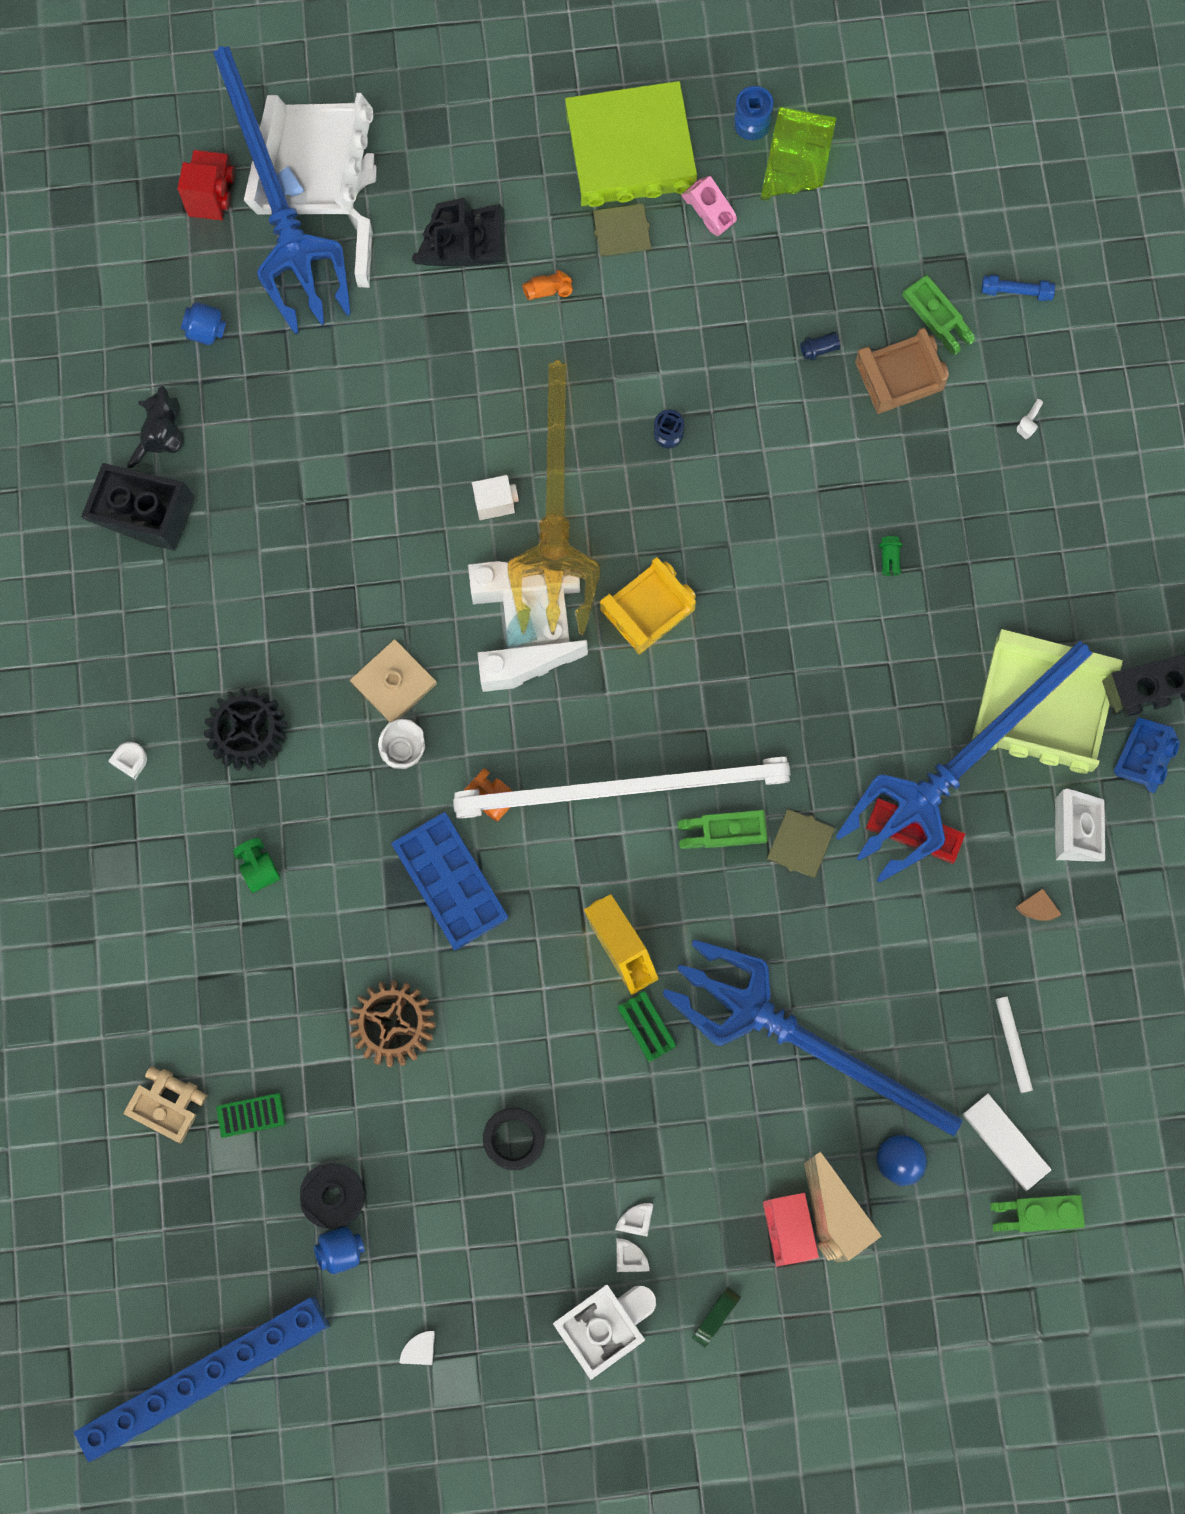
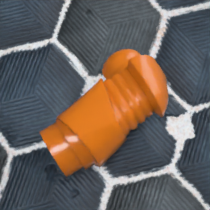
M556 270L554 275L531 277L528 282L522 284L523 292L529 301L552 296L557 292L559 296L567 297L573 291L571 278L561 270Z

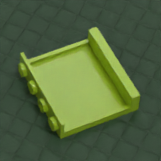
M680 81L565 98V112L567 123H569L581 193V206L598 207L607 202L618 201L624 203L634 198H657L662 194L674 192L682 194L697 181V172Z

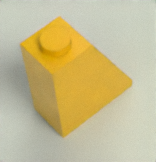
M611 894L603 899L594 901L589 907L584 909L590 926L631 995L659 980L646 947Z

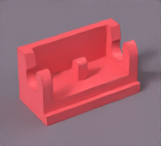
M805 1193L764 1201L763 1207L776 1267L819 1258Z

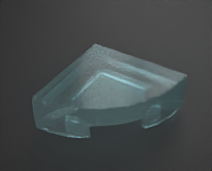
M529 609L521 611L510 621L506 631L507 648L537 640Z

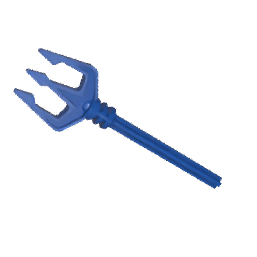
M229 46L218 47V50L213 51L272 211V215L268 219L269 223L276 226L273 229V233L280 235L276 241L277 245L258 268L257 275L259 281L293 333L297 335L299 331L296 311L284 305L274 278L286 270L293 271L309 297L308 306L319 323L324 325L322 300L315 293L311 264L314 260L330 259L340 285L335 298L346 316H350L342 247L337 241L308 234L305 235L303 230L298 229L301 226V222L294 220L297 217V211L295 208H290L287 204Z
M1081 641L1077 642L952 760L944 765L938 763L935 766L937 772L935 775L927 773L928 782L920 780L918 783L887 775L877 776L838 832L836 839L840 840L860 827L859 815L880 794H886L897 801L899 807L879 835L868 839L859 853L857 861L879 851L883 841L912 823L920 825L927 840L903 861L890 860L877 878V882L890 878L939 850L945 841L938 807L942 803L940 796L949 797V787L953 789L960 787V777L1093 654L1089 647Z
M693 940L692 947L709 962L721 958L750 975L747 989L742 990L709 979L701 970L678 965V971L693 986L705 988L731 1011V1016L722 1025L716 1024L693 1010L690 1006L689 996L667 989L663 991V996L712 1043L717 1046H723L750 1033L753 1029L759 1032L766 1028L768 1029L767 1037H770L773 1033L778 1035L777 1043L790 1042L930 1124L953 1137L961 1126L962 1119L797 1024L796 1016L793 1014L785 1018L783 1017L784 1009L776 1013L774 1011L775 1004L769 1001L771 998L769 970L764 960Z

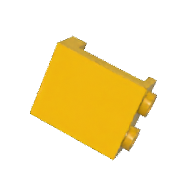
M658 557L652 560V565L613 597L608 594L600 601L601 612L639 655L691 614L696 606L694 591L686 583L682 585L675 578L677 574L673 567L667 561L662 563Z

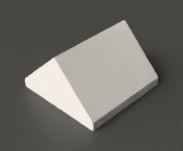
M1063 789L1055 798L1056 860L1105 861L1104 799L1071 789Z

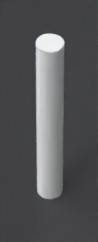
M1008 997L996 999V1004L1020 1093L1032 1091V1084Z

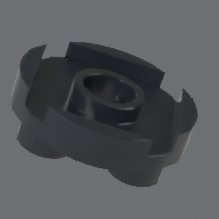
M324 1164L311 1170L304 1178L300 1188V1205L306 1218L316 1226L337 1229L349 1225L359 1216L364 1205L366 1193L362 1180L351 1168L342 1164ZM337 1187L341 1192L338 1195L341 1197L340 1201L337 1204L331 1202L329 1205L326 1204L324 1198H327V1196H324L325 1190L327 1188L334 1190Z

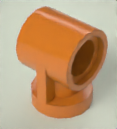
M486 768L464 789V791L479 790V795L513 792L497 778L491 783L486 778L490 774ZM511 807L483 811L494 821L498 822Z

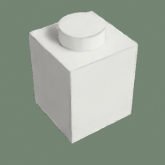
M507 475L472 482L479 520L515 513L514 503L519 502L515 484L509 485Z

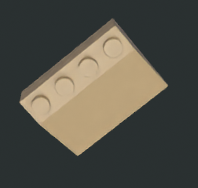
M821 1152L804 1163L816 1235L821 1241L817 1244V1247L828 1261L833 1259L836 1263L849 1261L882 1236Z

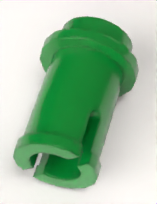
M897 536L881 538V543L878 546L879 549H882V575L891 576L890 564H892L894 576L901 575L900 549L903 547V543L900 542V538Z

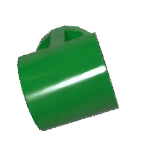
M261 838L248 840L232 851L237 860L243 859L245 862L239 865V869L252 894L281 880L268 852L264 854L260 852L264 848Z

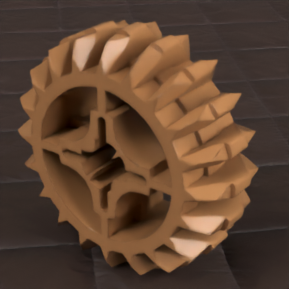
M392 980L390 990H387L384 982H379V993L376 994L372 987L367 988L371 996L368 1001L364 996L360 995L358 997L359 1002L364 1005L362 1009L352 1007L351 1011L359 1015V1019H349V1024L359 1027V1029L350 1032L351 1038H362L355 1044L357 1050L368 1047L363 1054V1057L369 1059L376 1053L374 1058L376 1065H380L383 1058L386 1057L387 1066L393 1067L394 1058L398 1057L399 1064L405 1066L406 1060L404 1055L409 1054L413 1061L417 1060V1055L413 1050L418 1047L420 1051L426 1052L427 1048L421 1043V1040H433V1036L426 1033L425 1029H434L436 1027L434 1022L426 1021V1018L434 1015L433 1009L423 1010L430 1003L427 998L417 1002L421 995V991L418 988L410 995L408 994L410 991L409 983L405 982L401 991H398V982L396 980ZM389 999H396V1002L392 1004L387 1012L372 1011L379 1003ZM406 1002L411 1004L416 1010L418 1017L417 1027L411 1026L403 1020ZM397 1015L398 1018L396 1020L403 1028L393 1027L391 1031L387 1032L388 1027L382 1020L392 1021L394 1016ZM368 1020L381 1027L379 1046L372 1043L367 1032ZM399 1035L413 1037L406 1045L400 1048L388 1049L389 1045H392L393 1040Z

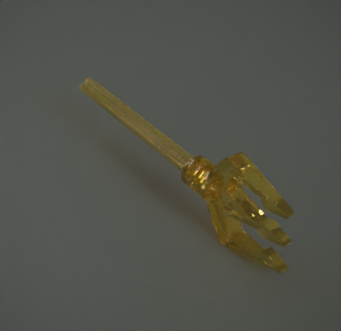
M555 360V363H549L546 517L542 518L539 522L541 530L539 537L541 541L539 545L509 561L507 577L522 634H525L531 615V609L522 602V578L538 574L544 578L549 602L546 608V618L551 635L555 634L561 610L558 606V600L564 577L571 575L583 578L586 581L585 603L575 610L579 634L583 636L600 580V565L597 561L570 546L567 541L570 537L568 532L570 522L564 517L566 364H560L561 361Z

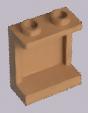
M925 327L919 329L915 337L871 352L870 347L858 350L855 364L877 414L944 390L947 378H949L948 368L944 361L940 362L936 353V341L932 335L928 336Z

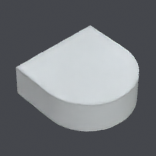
M126 742L116 749L108 762L136 780L147 763V754L139 744Z

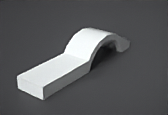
M366 153L362 159V172L358 176L356 196L366 185L376 182L377 166L374 165V153ZM352 204L351 213L348 214V217L357 230L355 278L358 287L369 288L373 231L370 219L361 216L353 208Z

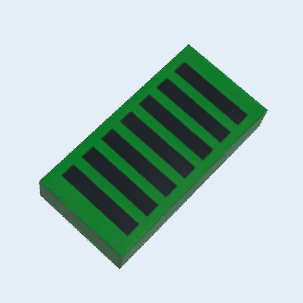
M280 1093L216 1106L222 1139L286 1126Z

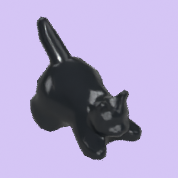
M164 386L159 387L157 393L145 401L138 402L140 406L145 408L147 417L141 428V442L127 463V467L130 469L138 465L147 452L162 453L167 451L176 453L184 444L183 433L173 424L180 413L179 402L177 398H169Z

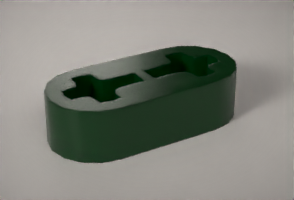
M727 1287L697 1328L692 1339L705 1348L734 1309L741 1296Z

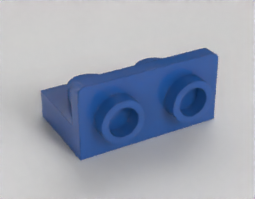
M1138 717L1114 769L1115 775L1143 784L1149 792L1155 793L1158 785H1162L1167 777V766L1170 759L1174 758L1179 750L1180 741L1173 727Z

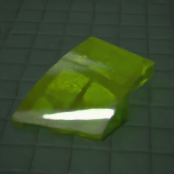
M779 107L761 200L766 201L771 196L784 193L789 195L795 194L803 189L811 190L823 187L836 117Z

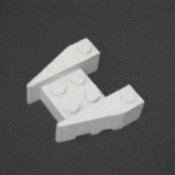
M500 561L468 565L473 605L501 601L504 604L508 649L478 652L483 692L513 689L531 678L540 677L548 673L553 668L565 663H571L588 655L587 640L569 641L564 594L580 593L579 577Z

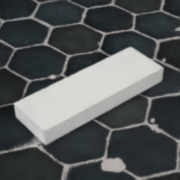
M986 1094L962 1114L1025 1191L1051 1171V1168L989 1094Z

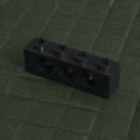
M1185 654L1113 672L1104 678L1102 683L1113 715L1124 713L1125 717H1130L1142 713L1144 707L1153 705L1154 710L1171 705V700L1182 698V701L1185 702ZM1166 676L1174 680L1175 688L1167 684ZM1137 684H1141L1146 688L1147 696L1142 695L1138 691Z

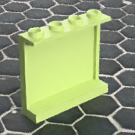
M1001 629L996 638L972 740L1072 647ZM1093 653L990 750H996L998 747L1009 750V754L1016 757L1026 758L1029 755L1040 758L1039 761L1046 765L1056 766L1059 763L1070 766V770L1077 773L1087 774L1089 771L1093 772L1100 762L1097 760L1110 705L1102 680L1109 674L1120 671L1123 660Z

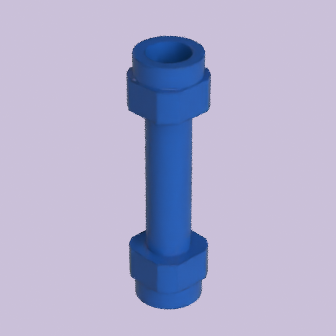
M990 274V276H983L981 293L996 296L997 292L1037 296V301H1052L1055 293V283L1046 280H1040L1039 284L999 280V275Z

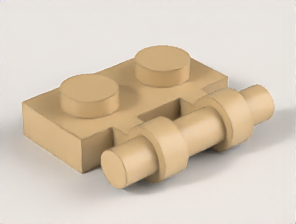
M150 1066L145 1077L154 1081L151 1090L139 1085L123 1114L182 1144L197 1116L186 1110L187 1106L191 1101L202 1106L208 1095L199 1091L197 1085L191 1082L186 1084L174 1078L172 1072L166 1069L161 1071ZM166 1088L180 1095L176 1103L161 1097Z

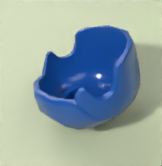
M907 1135L890 1136L880 1145L876 1156L881 1174L897 1186L902 1187L916 1184L925 1175L928 1165L924 1148L918 1141Z

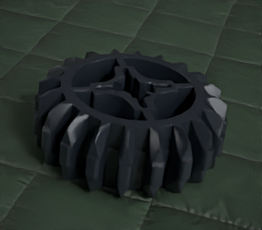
M240 688L239 696L235 697L231 691H228L227 696L230 700L224 702L223 699L218 698L217 703L220 708L211 707L209 709L214 718H207L204 722L206 726L210 727V729L204 731V736L211 739L206 745L209 750L215 749L213 756L216 760L223 758L222 763L226 767L233 763L235 770L240 771L243 763H245L247 770L252 771L254 768L253 762H257L260 768H264L265 763L262 759L268 757L270 761H274L275 756L272 751L282 752L283 750L282 745L278 741H286L288 738L286 733L282 732V730L288 728V723L282 720L285 717V712L277 710L279 703L276 700L269 702L270 696L266 692L259 697L257 689H252L249 696H247L245 689ZM245 708L259 710L258 712L253 711L249 715H241L237 712ZM229 718L233 723V727L227 734L228 738L223 741V727ZM269 718L270 730L267 738L263 741L259 736V732L265 725L264 721ZM237 721H240L243 726L251 728L255 738H252L249 733L246 734V732L241 731V726ZM244 744H251L255 747V749L250 751L233 750L235 747L239 748Z

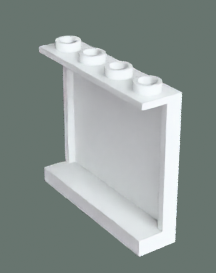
M357 93L355 103L285 105L278 95H267L260 131L276 174L288 166L304 189V192L297 196L285 195L288 206L295 208L297 214L351 213L352 204L356 200L358 176L362 172V157L364 149H366L368 144L369 124L373 120V108L361 93ZM252 161L244 201L257 215L272 214L254 162Z

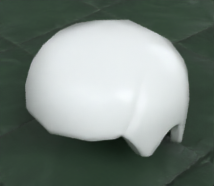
M397 719L389 722L382 730L378 741L382 760L388 766L395 769H407L416 765L425 750L421 727L412 720Z

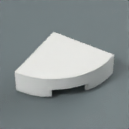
M643 1203L628 1209L619 1219L615 1230L647 1237L653 1204Z
M616 1238L617 1272L650 1271L648 1260L637 1245L628 1240Z
M435 1331L423 1332L413 1337L404 1347L399 1363L433 1365Z

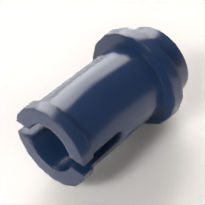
M831 332L830 334L813 339L810 337L805 338V341L800 343V348L804 359L813 361L816 359V356L840 350V341L837 334Z

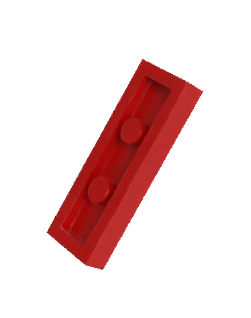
M878 798L865 829L879 834L899 806ZM912 823L889 839L917 849L927 840V837L919 824ZM942 824L945 836L944 844L939 850L930 855L954 864L966 834Z

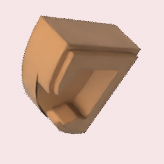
M1043 889L1016 907L1023 916L1039 921H1050L1061 915Z

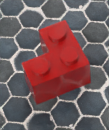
M193 150L191 163H182L177 189L189 217L223 221L224 211L229 210L230 207L229 185L234 183L236 173L235 166L231 165L228 154Z

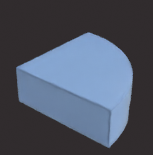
M288 166L277 174L284 195L292 197L304 192L300 182Z

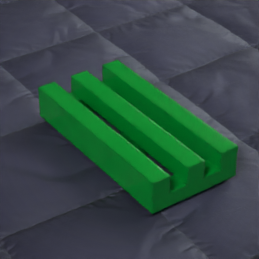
M645 991L631 998L626 1003L617 1006L618 1011L648 1063L677 1047ZM643 1002L667 1043L666 1046L662 1047L638 1003ZM631 1007L657 1050L652 1054L627 1012Z

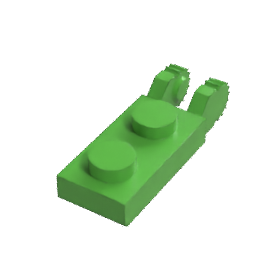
M925 275L903 291L902 296L936 337L938 339L941 338L943 345L951 354L956 355L961 351L959 343L950 333L954 328L958 336L967 345L975 341L974 334L963 321L962 315L928 275Z
M764 810L702 815V818L686 819L677 822L678 829L680 830L703 827V837L684 838L679 841V846L682 849L700 848L703 846L705 848L760 844L767 843L768 841Z
M1081 1195L1015 1199L1014 1202L990 1203L991 1211L1006 1212L1007 1210H1015L1017 1222L1008 1223L1007 1221L997 1222L993 1224V1232L1011 1230L1033 1232L1085 1228Z

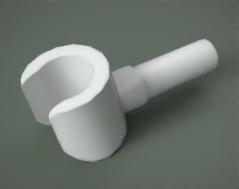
M1040 399L1036 400L1030 412L1021 419L1020 424L1016 428V431L1026 440L1038 428L1033 420L1043 405V401Z

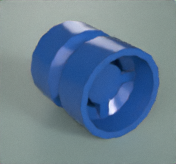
M760 86L746 87L736 98L734 127L740 137L746 140L761 139L768 134L771 128L774 101L767 89Z

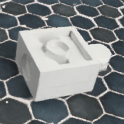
M605 1285L555 1321L553 1325L591 1380L645 1341L635 1325L654 1312L656 1298L653 1292L644 1286H635L619 1298H616L609 1286Z

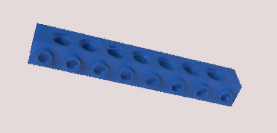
M316 1297L308 1298L74 1431L87 1461L91 1462L103 1457L331 1327Z

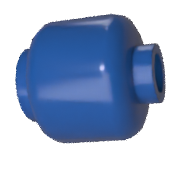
M195 302L191 308L186 307L181 330L185 331V337L188 340L212 345L216 337L222 339L226 321L221 320L222 313L219 308Z
M345 1226L322 1233L318 1238V1244L314 1245V1253L320 1269H326L333 1275L357 1267L360 1263V1253L365 1252L360 1234L353 1235V1232Z

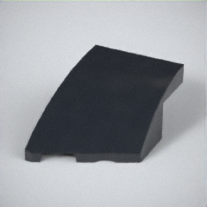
M465 198L437 203L431 215V221L422 234L424 240L419 251L412 256V261L415 264L427 266H475L505 261L503 207L497 204L472 209Z

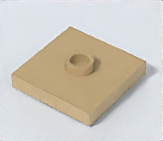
M395 639L350 679L351 684L388 722L400 719L437 685V682Z

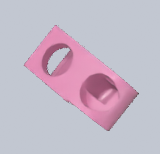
M711 176L700 178L681 194L685 202L692 205L700 218L703 219L706 227L715 236H720L737 221L734 210Z

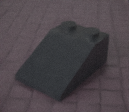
M102 463L81 517L84 520L143 543L175 551L194 503L195 495L184 482Z

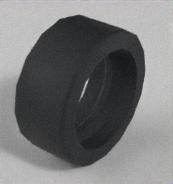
M506 1108L495 1113L487 1122L483 1132V1146L488 1157L497 1166L507 1170H522L531 1166L540 1157L544 1147V1132L538 1119L529 1111L520 1108ZM509 1120L524 1122L530 1128L533 1135V1143L530 1150L519 1158L503 1156L495 1145L497 1129Z

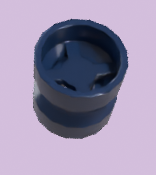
M664 410L655 418L654 439L663 448L668 449L678 446L684 435V419L675 410Z

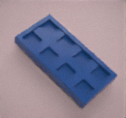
M446 812L391 843L454 951L509 920Z

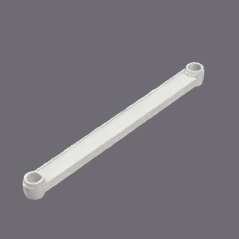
M774 757L764 759L763 765L487 795H479V790L459 791L454 793L453 806L456 818H471L481 816V810L755 780H765L766 785L790 782L789 776H791L787 757Z

